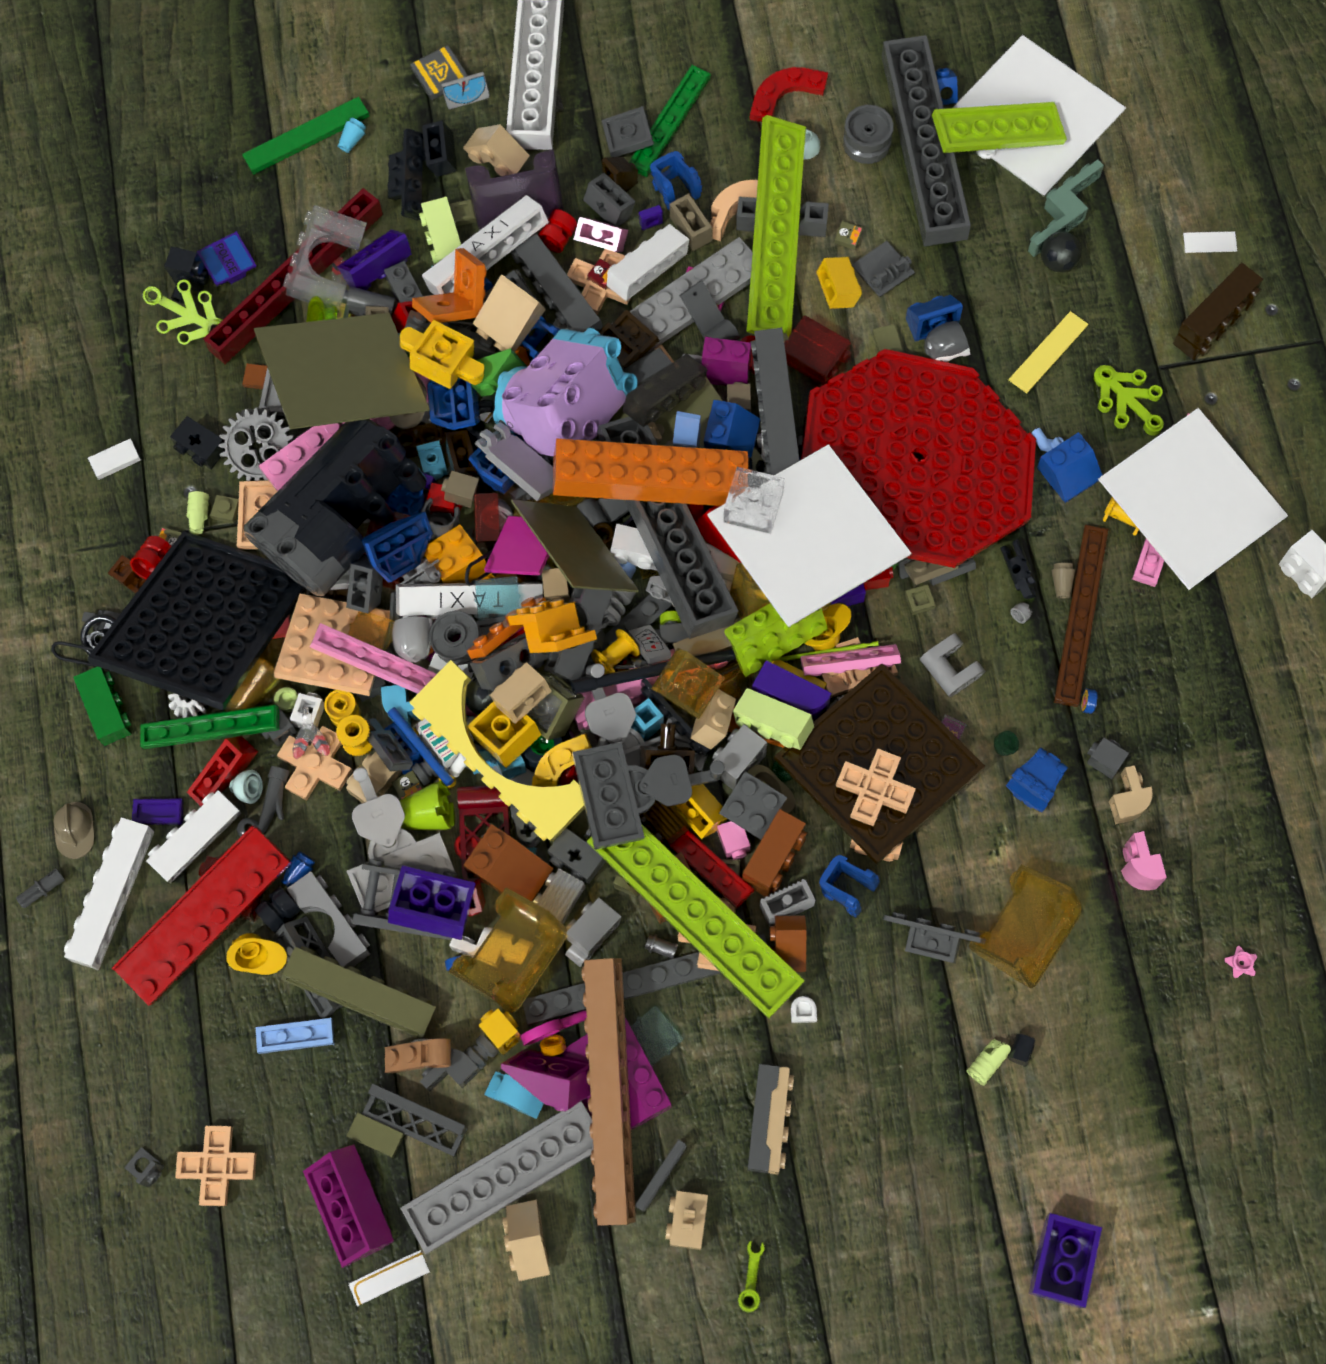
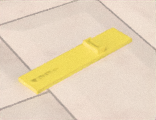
M1070 311L1009 378V381L1025 393H1028L1089 324Z

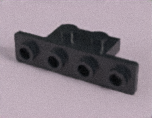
M407 128L403 131V151L389 155L388 199L398 200L402 198L401 215L413 220H421L419 213H422L424 138L423 133Z
M646 678L642 679V688L640 689L642 694L647 699H653L658 704L657 708L664 718L669 717L676 724L675 730L680 736L686 735L691 741L689 743L690 747L698 755L702 753L704 756H707L710 749L691 739L699 704L680 683H677L665 695L661 696Z

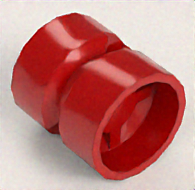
M555 209L548 218L549 223L543 226L538 236L549 250L560 253L569 241L568 238L573 235L578 224L567 212Z
M149 536L142 544L140 550L131 559L130 566L132 570L141 578L147 579L172 546L161 537Z

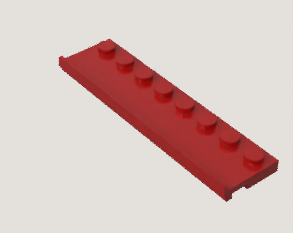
M252 825L141 937L112 969L148 1006L152 1005L292 862L258 827Z

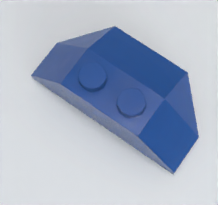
M458 378L450 390L432 380L429 381L427 388L431 423L456 430L474 426L480 422L478 393L471 383Z
M513 434L526 443L522 435ZM478 448L469 457V461L486 484L490 485L494 490L505 494L515 482L485 457L486 454Z
M421 512L387 524L364 537L362 542L371 565L387 582H392L420 565L427 549L428 540H431L433 532L426 512Z

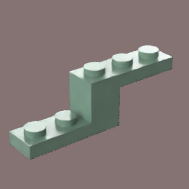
M1099 160L1092 164H1086L1080 170V173L1076 176L1068 177L1058 189L1053 188L1047 194L1044 209L1054 220L1050 222L1044 231H1038L1031 237L1028 252L1033 257L1041 253L1044 241L1051 234L1059 231L1069 232L1085 220L1088 208L1076 195L1100 178L1104 165Z

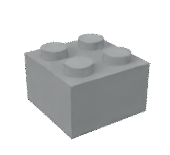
M744 724L739 730L737 728L733 730L728 737L729 743L724 748L720 747L712 757L714 761L719 760L724 764L725 769L719 780L732 790H734L744 772H748L751 767L759 765L766 756L767 741Z

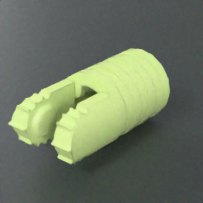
M194 491L188 494L186 516L189 518L190 533L198 536L203 534L204 521L208 518L210 496L204 492Z
M993 1039L966 1070L967 1073L984 1086L1007 1058L1011 1051L1010 1045Z

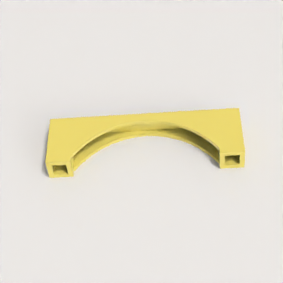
M450 660L409 702L414 707L412 713L421 721L426 719L431 724L429 729L438 738L443 735L449 741L446 746L456 755L460 752L466 758L464 761L465 765L473 772L478 770L483 775L481 780L490 789L495 786L501 792L498 797L508 806L513 804L519 810L516 813L519 818L526 824L530 821L536 827L534 832L543 841L547 838L550 841H554L585 809L579 783L573 780L569 785L557 787L528 786L509 780L490 767L475 747L467 728L466 692L468 683L472 679Z

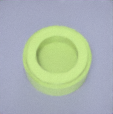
M290 687L281 688L274 696L275 705L277 704L282 712H292L298 694Z

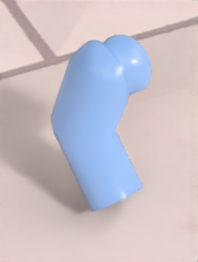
M1041 428L1031 432L1036 438V444L1042 451L1048 452L1064 442L1061 437L1048 439Z

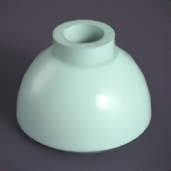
M807 129L805 132L804 160L815 157L820 151L818 136Z
M245 770L239 773L235 779L231 780L229 788L238 800L253 804L261 796L263 783L257 771Z

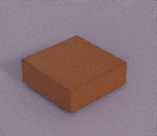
M246 364L243 386L245 388L263 389L267 366Z

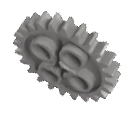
M256 407L252 414L249 408L245 409V416L237 412L236 417L238 420L232 417L228 419L232 426H223L227 434H220L219 436L225 440V442L218 444L219 447L225 448V451L220 456H227L228 460L224 462V465H232L230 473L235 470L239 471L238 479L246 475V481H250L252 477H255V481H260L261 477H263L264 481H269L259 469L260 456L258 449L252 447V444L255 443V438L250 426H254L257 443H262L263 445L259 449L263 461L269 459L266 455L268 448H273L278 452L287 446L289 440L295 436L287 435V431L290 428L289 426H282L284 418L279 421L276 420V412L268 416V409H265L260 414L259 408ZM262 425L270 428V437H263L260 434L259 429ZM239 431L247 433V443H242L238 440L237 434ZM245 454L254 456V465H247L244 462Z

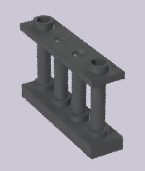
M369 859V863L364 862L362 864V869L370 870L364 907L361 908L360 912L356 911L354 913L352 924L452 940L450 937L388 923L389 910L385 913V916L375 915L376 911L373 909L380 872L395 875L390 899L391 904L401 868L384 866V861ZM443 872L445 876L463 880V878H458V873Z

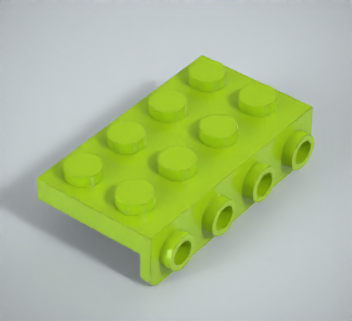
M769 603L726 628L724 633L732 645L741 672L747 677L759 671L766 660L769 662L778 660L789 651L800 647L813 637L819 636L828 628L822 608L788 627L772 604Z

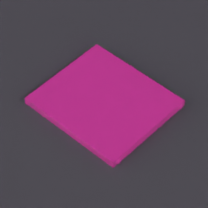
M508 516L484 571L486 573L541 575L549 554L522 517Z

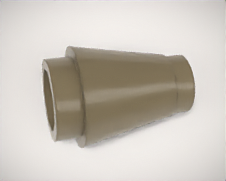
M1072 563L1054 564V569L1051 570L1056 598H1070L1075 569H1073Z

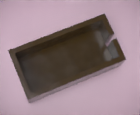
M1241 262L1182 322L1173 345L1192 360H1195L1199 355L1205 356L1212 347L1211 343L1214 340L1219 341L1227 332L1226 328L1229 325L1234 326L1241 318L1240 313L1243 310H1250L1255 304L1256 300L1254 299L1262 290L1259 287L1263 278Z

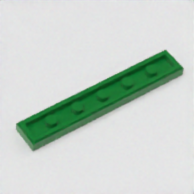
M691 65L650 129L654 145L636 150L629 161L637 167L638 174L646 178L651 172V163L660 158L711 78V73Z
M358 96L243 153L242 156L254 175L342 131L346 121H350L351 118L362 121L370 117L369 112Z
M277 705L141 724L140 747L151 749L278 731L279 707Z

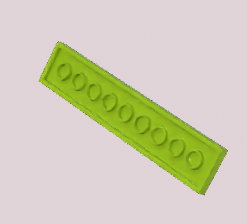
M769 115L762 118L747 332L755 334L754 331L782 327L783 333H786L788 339L791 340L806 126Z
M643 825L644 840L595 850L768 1019L805 982ZM590 837L587 843L594 849L592 837Z

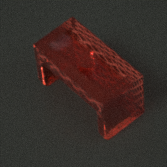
M499 493L474 494L476 541L498 540L500 535Z

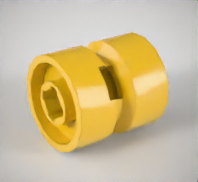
M334 690L326 697L324 708L335 726L348 715L356 714L361 716V709L350 692Z

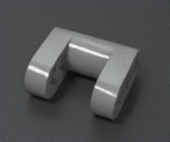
M956 633L928 650L920 658V661L948 697L956 695L985 673V669L978 661L957 673L946 659L963 645L962 640Z

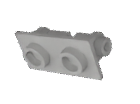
M437 559L431 564L428 561L420 564L402 576L405 581L400 584H435L439 582L441 573L434 566L439 560Z

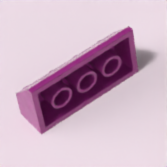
M355 1145L331 1151L303 1171L342 1268L381 1250L394 1241Z

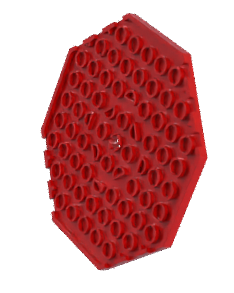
M883 349L873 358L858 363L848 372H842L828 380L823 386H817L810 390L800 460L829 444L912 553L906 558L955 568L1026 524L1031 518L1036 438L1031 433L1027 434L1020 426L1021 421L1010 409H1005L999 402V396L989 385L985 386L974 368ZM913 453L922 454L924 459L918 461Z

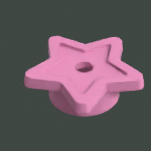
M1237 946L1234 956L1225 958V962L1233 968V977L1237 978L1243 973L1255 976L1253 965L1257 955L1244 952L1240 946Z

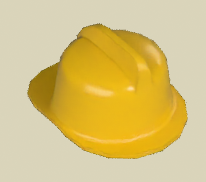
M835 603L824 608L822 611L828 629L804 644L812 646L815 651L834 648L840 641V633L850 623L851 611L848 606Z
M245 933L232 941V945L227 951L226 960L234 970L270 975L277 973L284 967L287 962V953L284 947L277 942L262 939L254 933Z

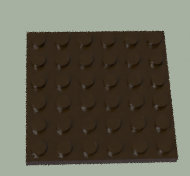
M880 664L813 722L814 728L801 750L794 747H784L774 757L786 772L876 864L880 863L985 768V765L883 664ZM877 749L901 757L893 780L916 788L907 813L882 805L873 827L850 818L859 795L836 787V783L845 761L869 770Z

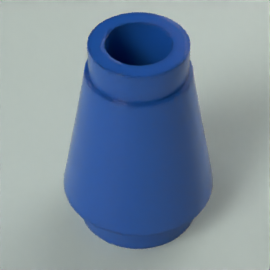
M300 851L296 856L293 855L292 863L288 866L281 880L287 887L314 869L312 866L315 864V861Z

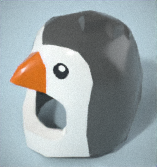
M958 321L946 322L928 332L925 338L924 350L931 359L949 362L951 359L959 356L971 355L967 338Z

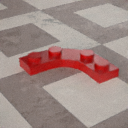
M792 67L773 73L761 83L755 94L750 112V120L762 122V118L766 115L773 117L779 99L793 91L823 96L828 72Z

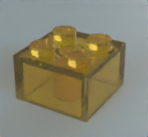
M677 648L651 689L689 715L699 719L725 677L689 652Z

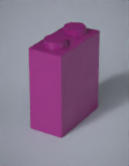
M705 337L702 353V371L710 383L722 386L735 382L748 384L751 365V343Z

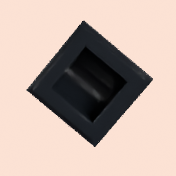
M1016 1034L1008 1059L1024 1067L1028 1066L1035 1046V1038Z

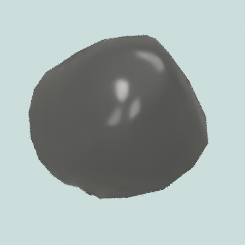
M432 498L425 502L421 512H426L433 532L431 540H428V544L459 525V507L454 508L453 517L450 512H432L430 510L433 502Z

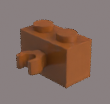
M775 916V926H770V941H775V947L770 948L795 972H806L805 916Z

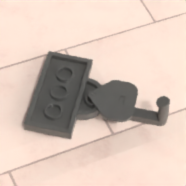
M622 742L574 751L572 756L594 850L644 840L640 814L647 812L653 806L655 800L665 806L687 802L692 795L691 786L718 781L724 772V764L717 760L711 763L710 770L688 775L685 761L677 755L655 759L649 770L637 765H627Z

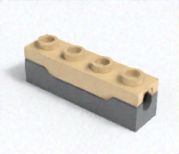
M759 1064L747 1171L778 1175L779 1168H785L786 1153H781L782 1142L787 1143L789 1127L784 1126L785 1116L790 1117L791 1101L787 1100V1091L793 1090L794 1075H789L790 1068Z

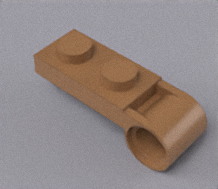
M430 1039L385 1047V1073L451 1066L450 1039Z

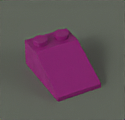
M527 1048L501 1063L503 1071L543 1104L552 1106L555 1110L568 1111L591 1095V1089L587 1082V1072L590 1070L588 1063L559 1056H544L542 1052Z

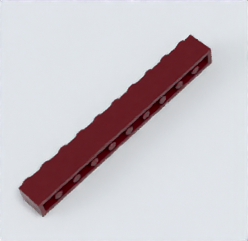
M362 188L203 338L209 352L226 365L256 336L254 328L266 327L383 215L379 200Z

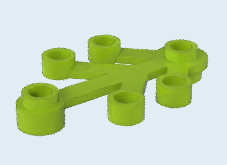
M182 279L177 283V289L182 294L186 308L163 296L159 288L155 286L146 288L143 292V299L147 304H160L182 316L168 321L165 319L160 320L156 325L158 332L165 334L171 329L191 323L203 327L191 332L185 330L179 332L177 340L180 344L186 345L191 340L205 337L212 331V325H218L222 321V319L216 317L211 303L212 295L206 290L198 294V301L203 304L207 319L198 315L190 291L191 283L186 279ZM186 282L188 290L183 291L180 288V284ZM150 291H155L157 293V298L155 300L150 299ZM201 294H208L209 300L207 302L202 301ZM160 323H166L168 329L166 331L161 330L159 327ZM183 333L189 337L186 342L180 339V335Z
M1108 365L1098 367L1094 373V380L1100 387L1099 411L1107 413L1111 410L1113 406V401L1109 398L1111 388L1117 394L1114 425L1119 429H1123L1128 425L1127 404L1144 421V431L1148 435H1158L1164 426L1163 419L1158 415H1152L1135 398L1158 401L1163 394L1162 388L1157 385H1153L1149 389L1126 388L1119 382H1132L1139 386L1145 382L1146 373L1140 369L1135 370L1133 373L1116 372L1113 367ZM1102 374H1108L1110 377L1106 378ZM1140 375L1142 380L1136 379L1135 376ZM1156 391L1159 395L1155 396L1151 392ZM1102 403H1108L1109 407H1104ZM1118 419H1124L1125 423H1120ZM1151 421L1157 422L1158 425H1153Z

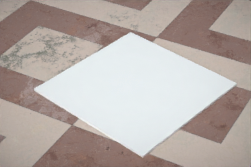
M1022 35L953 108L1055 102L1067 138L1064 144L997 149L996 154L992 157L1001 166L1045 196L1122 114L1126 107Z
M1199 408L1098 478L1188 590L1288 517L1286 512Z
M829 444L707 514L788 627L912 554Z

